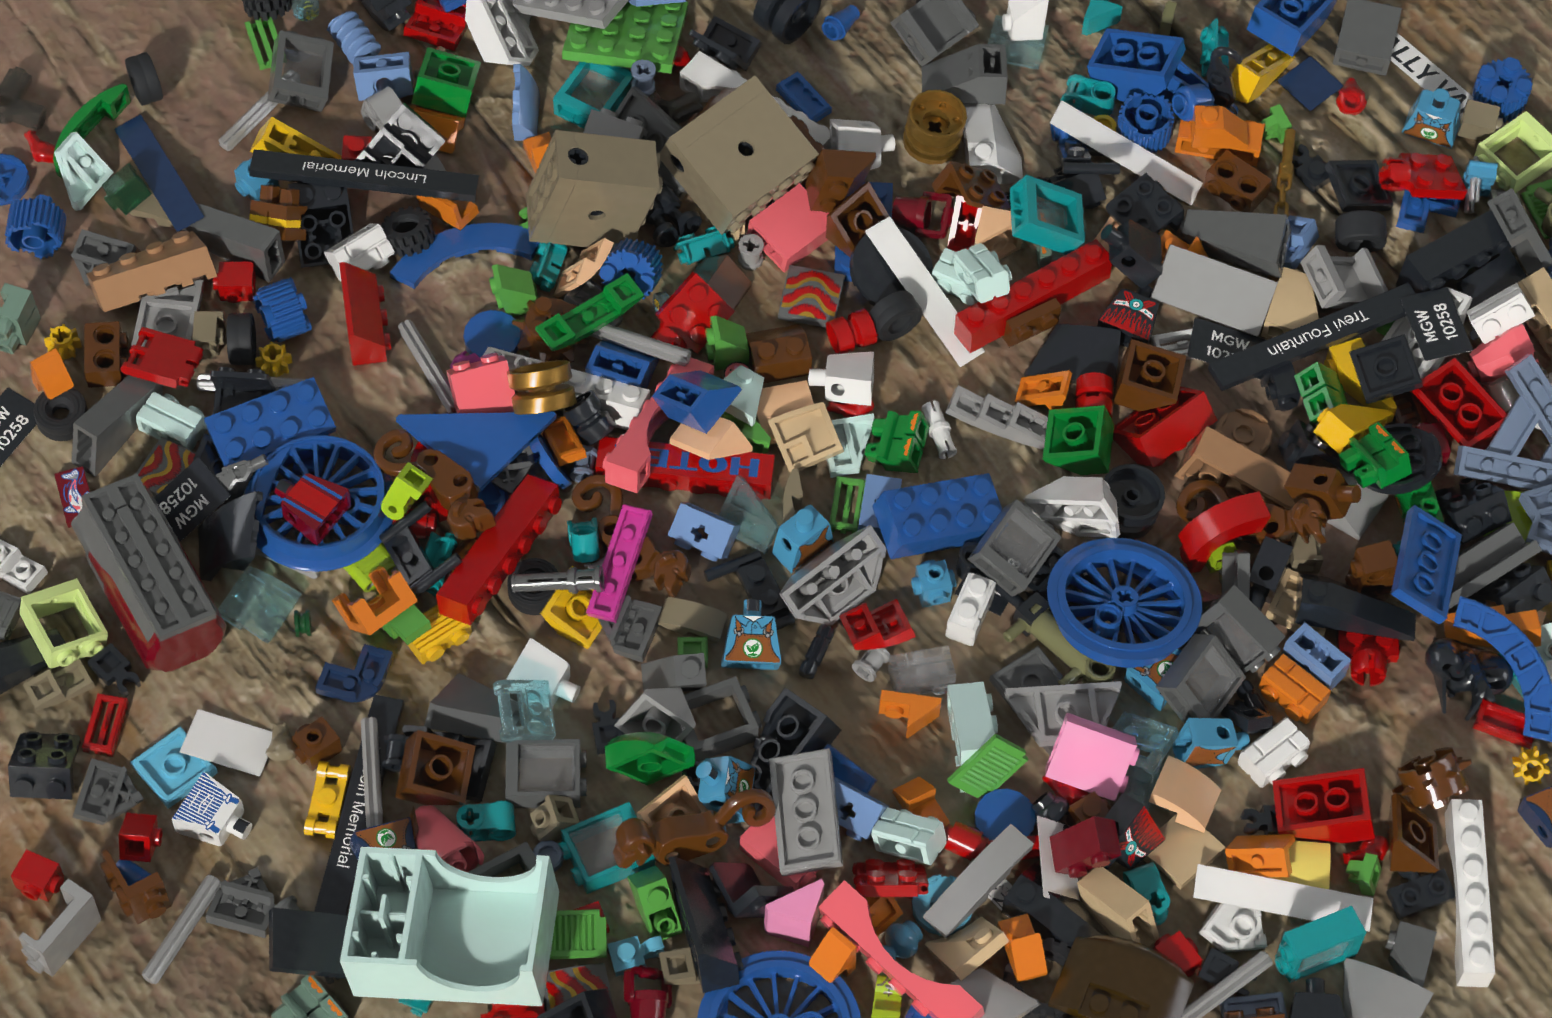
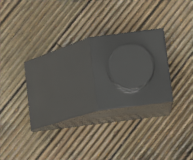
M1403 921L1399 922L1396 931L1390 930L1385 948L1390 949L1388 961L1398 976L1421 987L1424 986L1436 931Z

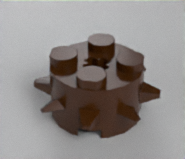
M540 297L535 302L528 301V312L525 319L512 320V324L521 329L520 343L517 345V348L519 350H527L530 353V358L544 362L563 359L570 363L574 362L573 352L576 345L589 343V339L584 338L565 348L551 351L536 332L535 327L559 313L562 316L577 306L561 299Z
M1452 747L1435 749V755L1422 759L1419 755L1398 768L1399 772L1397 774L1401 782L1392 789V792L1401 793V796L1407 795L1410 804L1418 810L1427 807L1429 804L1432 809L1442 807L1449 803L1448 797L1451 795H1460L1470 790L1463 770L1472 764L1471 759L1462 760V757H1457Z

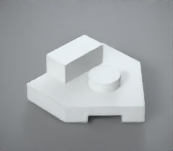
M1218 902L1198 932L1222 953L1259 950L1268 947L1266 935L1263 934L1262 912L1260 910Z

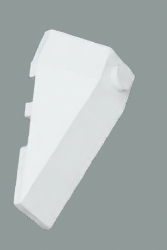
M1009 0L1007 14L1002 16L1003 30L1008 31L1010 41L1043 39L1049 0Z
M976 103L963 104L967 113V120L963 131L966 164L993 171L997 176L999 184L1017 183L1023 178L1021 156L996 106Z

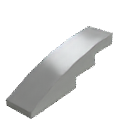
M959 385L955 388L946 409V414L997 436L1044 450L1047 416L1019 402L1012 406L990 394L983 398Z
M1010 824L944 891L923 915V919L944 938H947L987 900L989 893L1032 850L1034 843Z

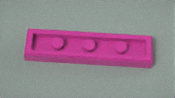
M623 504L602 564L604 591L601 593H597L596 590L593 591L586 611L589 617L614 623L617 622L653 516L651 510Z

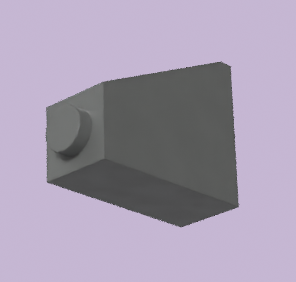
M704 653L674 655L641 664L643 692L645 689L681 687L682 691H691L704 688L707 684Z
M458 673L430 702L424 726L430 729L503 742L510 733L515 734L518 731L522 722V718L519 717L522 704Z

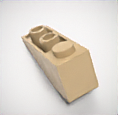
M1543 267L1518 282V285L1535 314L1526 323L1552 360V279Z

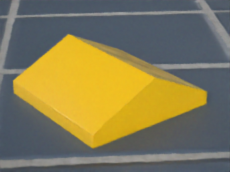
M555 590L540 614L558 635L586 649L590 648L602 629L598 618L589 617L586 613L594 590H580L578 594H572L568 590Z

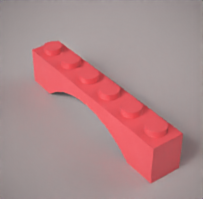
M690 358L689 364L685 366L672 364L668 370L667 377L669 374L698 370L713 375L714 365ZM660 381V382L657 384L656 389H655V392H656V390L661 386V384H662L663 382ZM653 397L644 402L642 411L638 417H633L627 432L624 435H620L614 450L606 454L603 461L605 483L638 493L649 478L651 453L648 444L654 432L663 422L669 419Z
M845 880L818 907L823 916L820 921L829 930L832 927L836 928L857 947L856 953L860 950L868 958L865 962L878 975L881 972L886 974L891 979L888 984L899 995L902 996L906 993L914 1000L911 1005L923 1017L929 1014L932 1018H981L985 1014L983 1006L960 985L942 984L926 980L911 973L896 962L884 949L874 932L867 900Z

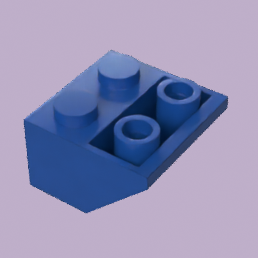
M602 340L596 344L585 372L647 389L660 358Z
M698 370L669 374L652 397L668 418L707 434L742 389L738 385Z

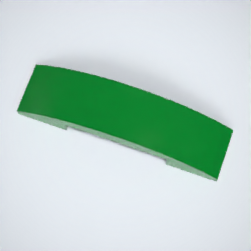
M122 83L109 88L84 104L62 130L55 150L71 132H77L84 139L105 116L114 121L131 103L128 86ZM54 154V155H53V162H54V166H55V169H56V173H57V176H59L60 178H62V175H61V172H60V169H59V166H58V163H57V160H56V157H55V154Z
M626 273L606 285L603 292L562 316L559 313L536 326L535 330L551 351L565 348L588 337L621 316L644 297V293L629 274Z

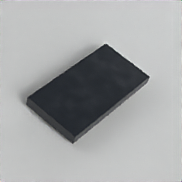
M272 907L269 911V971L347 979L340 963L348 915Z

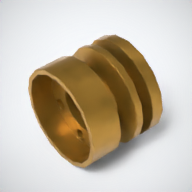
M928 90L918 94L912 100L903 133L904 147L910 156L919 162L934 165L948 162L958 153L967 120L966 108L961 100L952 93L942 90Z

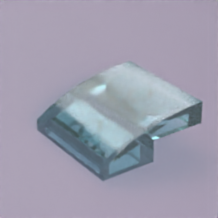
M996 15L988 44L1006 45L1007 64L1039 70L1049 26L1045 25L1043 39L1010 41L1008 31L1003 30L1002 16Z
M248 566L218 611L225 621L237 629L245 628L268 644L302 594L277 578Z

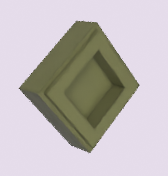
M1166 2L1158 35L1170 36L1177 6L1176 2Z

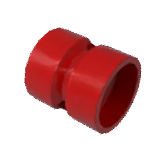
M864 308L848 314L847 320L841 316L826 322V333L835 354L851 353L855 351L856 345L864 348L877 343L875 325L870 314Z
M1097 372L1080 375L1076 381L1077 399L1075 408L1105 405L1112 418L1113 379L1106 374Z

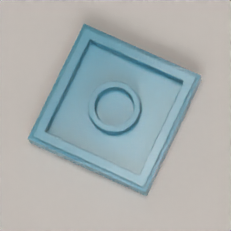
M181 726L131 761L135 771L168 809L189 794L203 772L211 777L218 773L217 768L212 762L180 753L187 735Z

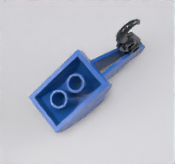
M1106 28L1087 65L1089 77L1111 83L1116 89L1115 98L1119 101L1124 102L1125 98H1128L1130 94L1133 96V93L1136 92L1137 94L1141 93L1142 96L1145 93L1148 96L1153 94V97L1164 95V99H1169L1172 102V98L1179 87L1201 83L1206 85L1213 94V106H1223L1236 116L1239 111L1238 107L1234 104L1236 92L1230 69L1222 62L1221 56H1230L1236 60L1237 64H1241L1242 59L1235 50L1229 47H1218L1212 51L1211 63L1206 74L1207 83L1181 61L1186 50L1183 38Z

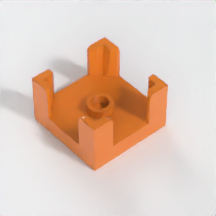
M378 566L371 571L368 576L379 592V595L368 603L363 598L350 602L345 593H341L332 599V602L350 630L372 635L418 601L400 571H393L391 576L382 566Z

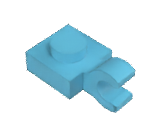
M638 936L607 944L616 977L624 975V971L628 968L638 967L639 965L646 966V959L659 957L660 952H665L661 936L652 937L640 944Z

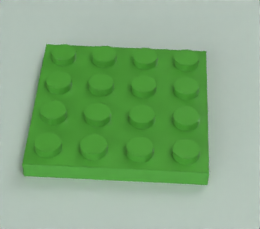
M627 2L605 29L570 23L562 50V59L631 68L633 63L638 60H649L655 65L656 72L672 74L688 12V2L638 7Z

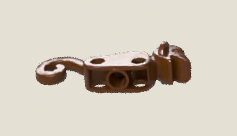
M402 429L387 432L375 445L373 451L374 460L381 472L386 475L397 477L408 463H394L385 458L388 448L396 442L401 444L391 450L394 459H402L411 452L413 448L412 437L407 431ZM426 449L420 452L416 462H409L433 478L430 486L444 509L448 510L447 521L456 538L469 540L477 537V532L486 531L496 525L492 512L486 508L482 499L477 498L478 490L474 485L470 472L441 451Z
M591 475L581 480L574 487L572 501L579 511L589 513L601 506L604 497L598 491H595L588 500L583 499L584 495L595 487H603L610 492L609 516H604L598 525L600 537L608 549L624 498L621 488L605 483V475ZM645 536L637 560L639 564L635 566L632 578L643 580L654 575V582L658 590L661 591L665 587L669 597L676 598L681 586L684 585L683 582L689 581L692 567L683 552L668 550L660 553L655 549L650 538Z
M1205 479L1188 484L1177 499L1176 510L1183 521L1191 522L1198 515L1208 510V502L1202 496L1196 499V508L1188 510L1191 499L1198 493L1206 492L1212 494L1218 503L1229 500L1224 489L1218 483ZM1312 497L1302 498L1292 506L1291 510H1285L1274 504H1266L1271 517L1262 532L1235 538L1236 540L1261 546L1265 536L1288 544L1293 535L1297 533L1306 544H1309L1310 535H1313L1318 543L1323 544L1327 542L1325 527L1327 526L1328 519L1319 501Z
M747 789L730 797L718 812L708 810L699 814L670 816L655 822L652 827L641 819L630 818L623 821L616 830V843L613 855L617 865L625 869L630 867L635 861L638 866L643 865L651 854L665 866H669V860L665 859V857L671 852H677L678 855L676 857L689 861L714 852L726 844L729 834L725 824L740 808H742V816L747 825L760 827L770 822L776 812L775 803L768 792L762 789ZM753 803L762 804L763 808L756 812ZM710 838H719V841L713 845L706 844Z

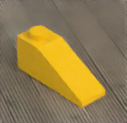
M1268 44L1243 59L1241 64L1236 65L1232 73L1236 92L1235 100L1248 104L1258 98L1290 65L1296 55L1291 57L1273 45Z
M271 117L259 129L250 150L252 153L255 149L341 159V155L274 117Z
M1361 337L1329 347L1324 365L1337 372L1344 391L1365 407L1391 411L1393 414L1387 423L1392 422L1397 410L1392 397L1366 404L1349 351L1365 347Z
M1340 404L1331 409L1327 407L1317 418L1319 424L1313 432L1340 454L1351 448L1349 438L1361 439L1369 434V427L1377 422L1385 426L1393 413L1386 409Z

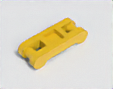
M319 761L310 808L304 825V835L314 836L315 833L325 834L326 838L334 839L351 772L350 765L340 764V766H332L329 762ZM328 777L338 779L337 785L326 784ZM319 817L329 818L327 822L318 821Z

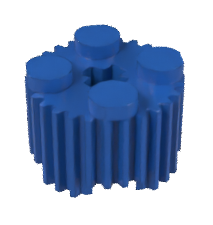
M1508 57L1503 59V61L1500 59L1497 62L1492 60L1491 63L1488 62L1486 65H1483L1478 73L1472 96H1474L1473 100L1499 106L1498 118H1503V123H1506V120L1511 122L1512 119L1517 118L1518 113L1521 114L1522 110L1525 109L1532 90V78H1529L1530 74L1526 73V69H1522L1518 59Z
M1136 92L1133 93V96L1130 94L1128 98L1124 99V104L1121 105L1116 132L1151 153H1157L1158 150L1162 151V148H1165L1171 139L1174 124V112L1171 111L1172 103H1169V99H1164V95L1153 97V94L1148 96L1147 93L1144 96Z
M38 195L35 199L29 198V200L25 198L23 200H13L8 213L5 244H8L7 247L11 248L12 251L19 252V249H22L23 252H34V257H39L40 259L42 257L48 258V256L53 257L54 250H58L63 244L67 218L66 214L63 213L64 210L60 209L59 206H55L53 199L46 195Z
M625 238L624 241L620 240L619 243L615 244L600 268L599 275L604 280L602 283L608 285L628 273L644 293L642 298L644 300L651 294L662 276L663 268L661 266L663 263L661 258L663 256L658 254L660 250H656L655 245L652 246L649 243L645 245L643 240L641 242H638V239L633 241Z
M292 277L261 287L256 292V295L253 296L257 313H260L266 326L264 331L270 342L277 341L280 343L312 330L309 318L303 314V310L307 309L306 301L302 293L296 294L297 289Z

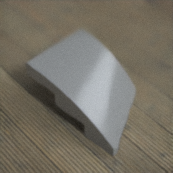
M1346 958L1343 964V1012L1345 1018H1420L1434 994L1401 976L1364 962Z
M984 968L973 971L962 981L958 979L950 983L951 985H960L983 1006L985 1014L981 1018H1022L1041 1005L1035 998L1028 996Z

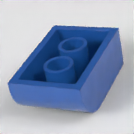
M1261 0L1255 6L1246 30L1293 57L1323 25L1337 0Z

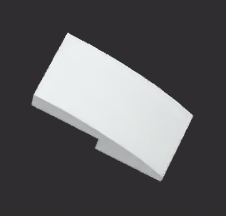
M0 539V578L19 590L30 594L48 574L47 570L43 565L23 556L17 547Z

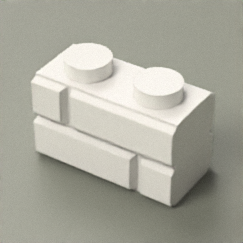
M370 223L324 251V254L338 280L341 281L339 263L346 262L364 270H369L372 267L378 269L389 262L388 257L393 255L395 251L389 240H387L382 227L379 224Z
M1518 283L1511 285L1466 311L1472 326L1484 345L1495 339V336H1500L1510 328L1522 324L1535 316L1529 301Z
M968 573L947 621L946 637L968 646H974L988 609L994 599L996 582L974 573Z
M1285 717L1242 750L1238 764L1260 788H1263L1269 782L1273 785L1272 781L1281 780L1286 775L1285 770L1291 765L1297 768L1308 758L1307 751L1310 741Z

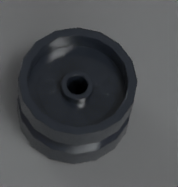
M758 0L753 12V20L766 31H772L774 37L782 43L791 44L797 41L812 25L819 12L821 0Z
M1123 464L1113 468L1105 476L1104 480L1109 484L1110 491L1117 501L1120 528L1118 538L1135 540L1145 536L1154 527L1165 500V491L1159 477L1148 468L1137 464Z

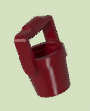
M927 191L923 192V195L920 197L897 196L893 203L892 220L895 225L914 229V235L944 239L947 235L948 227H951L954 213L953 199L949 194ZM932 200L946 202L940 222V231L928 230L932 216Z
M639 965L624 971V1000L628 1002L631 1018L666 1017V1009H669L672 1005V985L664 983L663 973L658 968ZM634 975L644 979L661 980V990L644 989L634 991Z

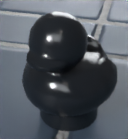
M1050 791L1042 794L1031 805L1032 809L1036 812V823L1037 816L1058 822L1064 815H1068L1069 803L1067 799L1061 796H1054ZM1065 824L1063 830L1069 828V826Z

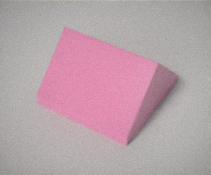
M820 879L766 904L764 919L766 934L809 947L820 916L818 907L823 902V880Z

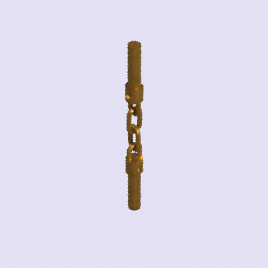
M1294 129L1285 130L1282 160L1278 168L1276 185L1280 191L1279 201L1274 205L1273 214H1277L1279 206L1280 209L1285 207L1284 214H1287V216L1289 214L1286 192L1291 189L1294 165L1292 161L1296 135ZM1281 181L1288 182L1287 187L1285 184H1281ZM1268 275L1269 280L1275 282L1279 280V278Z

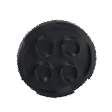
M898 227L932 275V259L926 246L914 234ZM867 234L863 236L855 245L850 257V276L853 285L869 301V304L875 306L884 297L897 291L906 290Z
M1398 423L1383 426L1409 453L1412 474L1382 489L1376 483L1367 486V488L1382 494H1404L1422 488L1432 481L1442 465L1441 446L1436 436L1432 432L1428 433L1414 428L1413 424Z

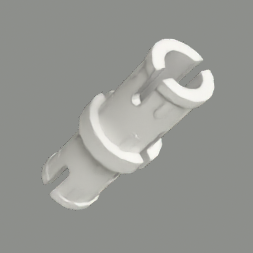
M929 401L922 406V411L930 425L929 437L934 439L940 459H946L945 452L948 458L956 455L957 449L950 435V424L944 419L940 403L933 401L934 407L932 408Z

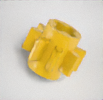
M65 324L50 328V337L44 338L48 352L56 348L63 361L71 357L75 358L76 348L82 347L77 329L73 328L70 330Z
M270 342L264 348L259 347L261 357L255 358L256 366L265 371V374L271 377H278L283 373H289L287 364L292 363L291 353H287L285 344L280 346Z
M1537 746L1527 750L1521 747L1519 756L1512 757L1513 764L1518 766L1513 769L1514 776L1520 777L1522 775L1525 785L1534 781L1541 784L1542 776L1550 774L1549 766L1545 765L1549 761L1547 753L1539 755ZM1532 763L1535 767L1530 768L1527 764Z

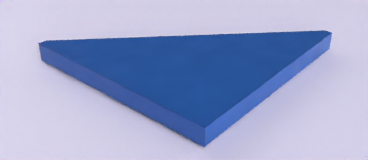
M514 412L400 414L396 417V422L427 449L441 451L469 471L474 480V485L480 493L529 446L531 440L539 436L556 419L557 414L555 412L523 415L514 414Z

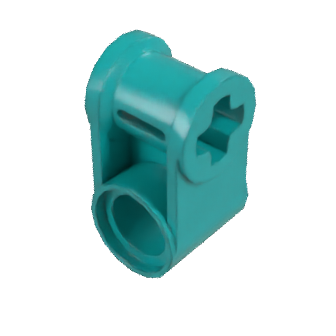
M1078 74L1068 77L1066 82L1068 88L1061 97L1062 101L1076 109L1082 110L1083 113L1095 116H1109L1114 111L1116 89L1111 83Z
M597 518L577 523L568 520L569 546L572 549L574 561L586 563L597 560L600 557Z
M496 801L484 804H467L459 808L457 812V827L474 842L505 841L516 836L514 805L511 802Z
M1154 862L1123 872L1124 883L1150 901L1156 926L1163 924L1168 917L1170 897Z

